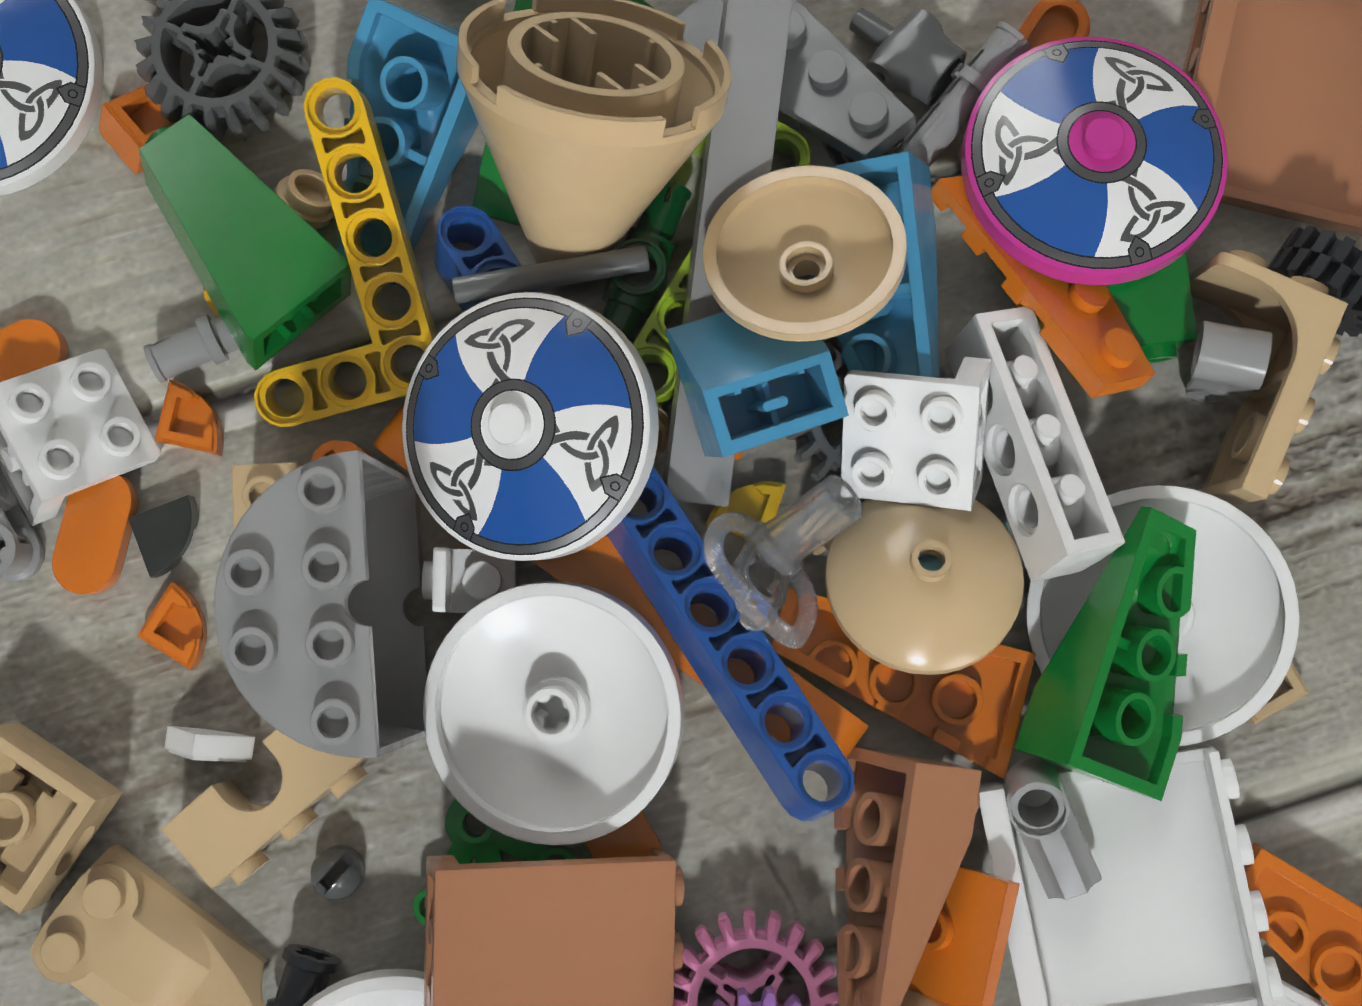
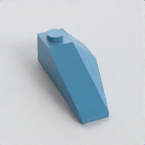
M368 0L348 54L347 79H352L351 84L367 97L371 105L411 246L414 250L479 123L456 68L459 30L387 0ZM352 98L350 101V118H344V126L351 121L355 110ZM356 157L347 162V175L343 183L351 193H360L366 190L372 183L374 175L370 162L364 157ZM373 220L362 229L360 241L364 251L371 256L379 257L390 248L392 232L382 220ZM338 230L337 251L340 252L347 259L342 239ZM390 282L388 284L396 285V282Z
M909 151L831 166V168H837L858 175L879 188L891 200L900 214L907 242L904 274L898 289L890 301L864 324L837 336L843 349L841 355L848 371L861 370L940 378L936 224L929 165Z

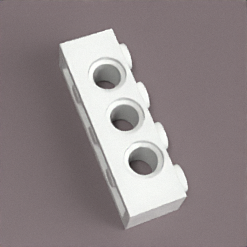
M1024 306L975 314L945 349V353L954 377H956L964 357L991 359L984 457L1032 583L1086 571L1126 542L1048 345L1039 334L1041 328L1033 310Z

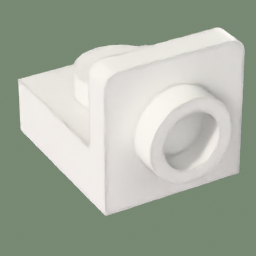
M434 547L433 561H424L423 598L432 599L433 612L468 613L484 600L517 587L518 561L489 556L474 549Z

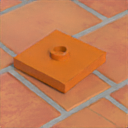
M960 865L908 990L949 1006H993L1020 883Z

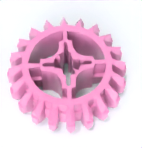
M751 907L743 909L744 927L735 929L732 928L729 915L726 912L720 913L717 919L722 934L714 937L707 927L700 924L695 928V936L703 949L698 951L691 945L683 944V963L690 967V969L682 968L681 971L674 972V986L682 990L674 991L673 1006H699L698 994L704 979L715 985L716 993L722 996L729 1006H738L735 990L738 991L739 988L744 987L748 994H753L758 987L762 988L764 984L773 987L776 1004L783 1006L785 1002L776 993L783 980L782 971L788 962L792 963L804 979L805 1000L803 1006H834L838 1003V988L822 985L830 981L837 974L831 961L814 963L824 951L820 940L815 938L798 947L805 932L803 924L799 921H794L789 925L784 934L781 935L779 934L781 916L778 911L771 910L766 916L764 928L756 927V917L754 909ZM744 949L771 951L768 956L763 954L761 959L748 969H737L726 962L723 965L718 963L725 956Z

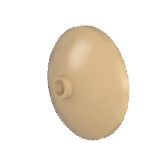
M825 166L784 168L767 173L748 182L734 192L718 209L708 227L703 245V263L708 286L713 297L725 313L738 324L759 335L796 342L816 341L835 337L857 328L874 317L884 308L898 289L904 274L907 258L904 224L891 200L879 188L864 178L848 171ZM804 275L815 276V278L809 280L799 279Z
M866 499L845 518L833 538L826 562L825 584L828 601L837 623L850 641L863 653L895 670L921 675L950 673L973 665L986 657L1002 642L1016 620L1021 607L1024 576L1021 558L1010 533L988 508L976 500L972 510L966 511ZM922 555H933L939 559L942 568L936 571L926 570L920 565L918 558Z

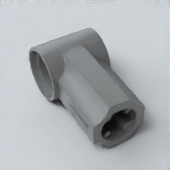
M1032 758L1022 760L1013 765L1006 774L1004 781L1010 822L1020 833L1048 899L1062 898L1069 900L1088 893L1094 884L1102 880V877L1066 795L1061 775L1053 765L1044 760ZM1040 789L1052 794L1049 801L1041 806H1027L1019 801L1030 790Z

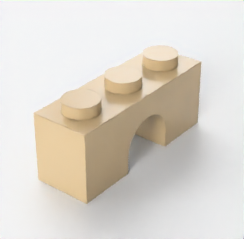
M276 729L262 741L275 756L282 771L280 791L270 804L252 802L228 779L207 788L162 827L161 830L211 889L231 878L239 886L270 860L263 852L267 846L280 835L287 842H290L319 817L312 807L328 793L332 792L337 799H340L363 780L368 773L361 765L369 758L337 756L317 751L294 741Z

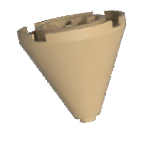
M493 0L478 7L461 24L458 34L456 68L536 263L612 251L722 117L726 108L732 80V71L726 56L712 40L705 41L703 52L683 40L686 22L660 10L628 0H532L531 9L505 13V0Z

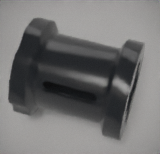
M288 944L282 954L286 965L276 996L268 999L266 1006L304 1005L313 996L326 989L330 974H334L338 970L341 960L327 951L311 946Z

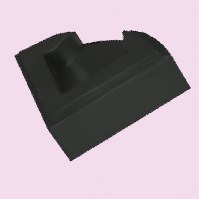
M186 495L128 518L150 577L158 578L165 575L183 559L182 556L186 552L193 537L194 528L196 529L198 524V510L195 497Z

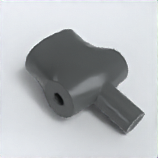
M861 8L853 16L849 25L850 31L877 47L866 68L890 91L905 93L928 106L934 104L953 80L951 73L959 63L964 64L967 52L952 43L944 34L942 26L936 17L924 9L914 10L894 28L869 11Z

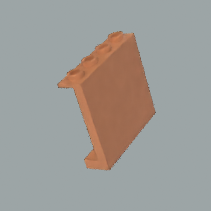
M1199 0L1183 72L1199 86L1208 98L1224 132L1228 167L1226 184L1220 203L1362 237V0Z
M650 848V856L469 864H459L454 855L427 856L424 1006H673L674 972L681 971L683 965L682 939L680 933L675 931V906L682 905L685 893L684 876L681 867L676 866V860L660 848Z

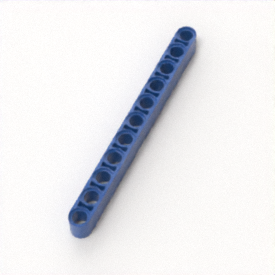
M461 205L449 209L440 218L437 228L434 264L438 274L453 297L454 292L451 278L522 266L492 219L484 211L474 206ZM468 242L477 249L464 251L455 248L452 244ZM538 290L529 291L532 293H540ZM489 299L465 302L458 305L464 312ZM653 466L649 479L639 497V500L646 506L648 513L641 516L628 513L607 536L781 806L790 816L801 821L820 819L842 807L850 799L854 789V774L851 766ZM663 549L675 553L680 558L683 569L670 571L663 568L656 561L654 551ZM698 603L709 606L716 613L718 626L705 627L699 624L692 616L690 605ZM738 658L745 661L753 671L754 683L742 684L736 681L729 673L727 659ZM766 714H776L787 722L790 728L789 742H780L767 732L765 727ZM805 770L814 771L825 780L827 785L825 801H818L806 792L803 785Z

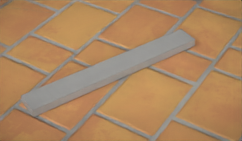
M723 0L718 47L730 64L732 80L725 111L706 136L683 324L724 312L713 297L705 275L703 263L705 235L718 209L734 192L748 182L771 172L793 0ZM677 369L663 481L676 501L728 507L735 454L723 458L704 456Z

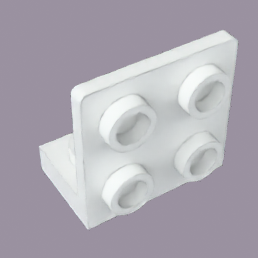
M100 348L0 382V467L31 526L56 517L65 496L153 463L160 456L161 452L158 445L154 441L151 432L105 349Z
M964 357L955 379L850 370L844 378V400L849 416L843 418L841 493L847 497L971 511L982 481L991 359Z

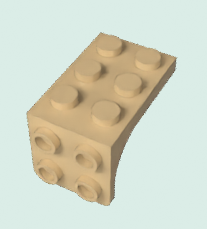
M1231 250L1229 253L1221 252L1189 274L1192 296L1220 308L1231 316L1239 327L1272 332L1273 336L1271 355L1263 384L1259 390H1255L1244 400V404L1237 406L1202 489V492L1218 497L1233 506L1267 499L1268 494H1275L1283 484L1290 467V460L1284 456L1293 435H1298L1302 432L1313 414L1315 399L1309 396L1318 375H1323L1331 367L1338 354L1341 342L1340 339L1335 337V334L1348 303L1328 295L1329 289L1324 284L1302 276L1288 278L1267 269L1268 263L1262 257L1243 250Z

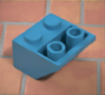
M725 311L665 330L705 457L723 458L849 416L830 351L823 340L796 342L769 338L738 324Z

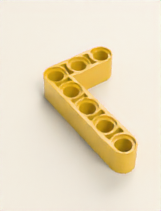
M338 77L324 78L313 84L304 100V113L372 343L286 366L264 375L258 382L254 393L255 407L262 418L268 423L279 427L295 426L406 396L411 379L401 374L397 367L396 358L399 350L404 345H414L420 347L425 352L437 336L371 105L361 91L350 82ZM336 94L349 95L354 102L355 111L353 118L347 125L341 128H330L324 120L323 109L325 103ZM356 157H364L373 168L374 176L372 183L366 190L360 193H351L346 189L342 181L343 168L349 160ZM373 220H382L392 232L390 248L379 257L371 256L364 251L360 241L362 229ZM390 282L401 284L410 295L411 305L409 311L400 319L388 317L379 306L378 297L380 291ZM343 362L355 363L363 369L367 384L360 396H351L339 389L336 383V372ZM281 379L295 381L301 387L304 393V403L299 412H289L279 406L275 398V389Z

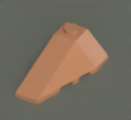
M855 746L846 758L854 774V789L850 799L842 807L834 811V829L845 830L846 867L835 868L836 890L844 891L847 901V924L841 928L837 935L838 1006H901L972 839L975 814L980 804L979 787L982 771L939 760Z

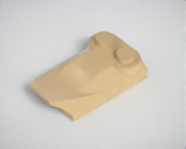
M120 844L109 847L77 880L41 927L29 951L33 956L36 968L45 978L55 983H70L99 1006H265L262 996V976L264 965L268 959Z

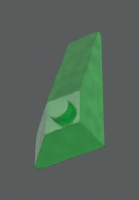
M1141 506L1124 535L1126 543L1117 548L1036 683L1014 749L1062 768L1162 801L1182 738L1183 715L1174 714L1173 712L1176 677L1186 676L1188 654L1178 652L1180 617H1183L1191 609L1196 530L1152 507Z

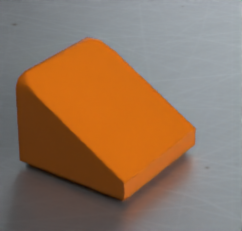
M147 84L102 104L99 122V132L134 174L143 171L139 148L145 145L148 138L156 130L165 126L171 127L175 124L169 122L161 114V104L155 105L147 97L144 89Z

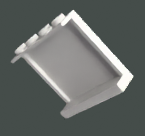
M1209 744L1178 749L1162 801L1068 769L1058 770L1066 795L1102 877V880L1094 884L1088 893L1069 900L1062 898L1048 899L1020 833L1010 822L1004 791L1005 780L980 784V809L994 875L1020 883L1008 936V944L1021 1006H1274L1273 999L1283 998V986L1276 961L1273 956L1264 957L1258 932L1268 931L1269 924L1260 891H1249L1244 865L1254 864V855L1245 824L1235 825L1230 799L1239 798L1240 793L1236 772L1230 758L1221 760L1219 751ZM1040 789L1030 790L1019 801L1027 806H1041L1049 801L1052 794Z

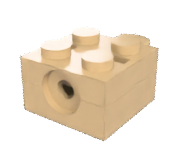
M19 722L0 724V901L18 914H21L51 901L123 791Z

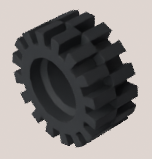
M1306 226L1304 230L1301 227L1295 228L1267 269L1288 278L1293 276L1311 278L1327 286L1329 289L1328 295L1348 303L1336 334L1343 335L1346 332L1350 337H1358L1360 333L1362 334V251L1354 247L1357 241L1345 236L1343 241L1337 239L1335 231L1325 228L1322 233L1315 226Z

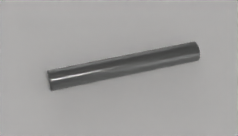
M645 245L459 276L451 278L455 302L460 304L506 294L523 293L649 271V260Z

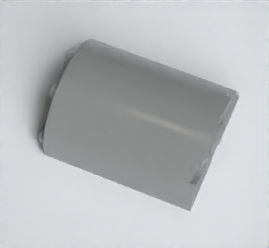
M360 450L340 452L313 460L281 477L251 504L232 532L222 554L214 591V620L221 655L227 670L240 693L266 722L294 741L317 751L353 758H378L426 737L423 722V697L430 669L427 626H421L413 622L407 612L409 598L413 593L422 589L423 569L419 495L409 477Z

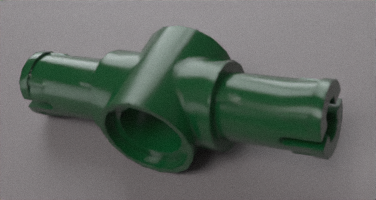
M670 180L642 213L637 228H630L625 241L615 249L645 245L649 263L655 268L656 275L651 282L643 286L630 285L621 276L610 277L602 296V300L606 303L602 316L619 328L630 342L633 340L641 318L649 317L654 302L660 299L666 289L667 269L676 248L671 241L687 201L690 200L692 195L689 189L676 183L669 201L666 202L670 192Z

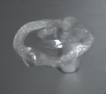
M830 475L766 523L761 519L754 521L753 517H748L747 514H742L741 512L724 513L711 522L703 540L704 558L710 571L718 579V583L723 584V589L728 590V595L736 602L734 607L740 612L739 621L744 628L751 631H761L764 629L777 642L791 649L804 646L816 623L818 604L816 603V591L813 589L814 584L809 582L811 580L809 576H805L807 572L802 569L804 564L802 560L860 520L863 516L861 502L856 492L846 481L836 475ZM737 531L744 535L746 543L732 566L724 555L723 543L728 533ZM755 562L762 568L771 566L776 570L774 581L766 587L767 591L771 593L770 597L760 593L750 579L749 566ZM789 581L796 588L795 592L797 593V602L799 603L798 615L793 627L777 616V610L786 601Z

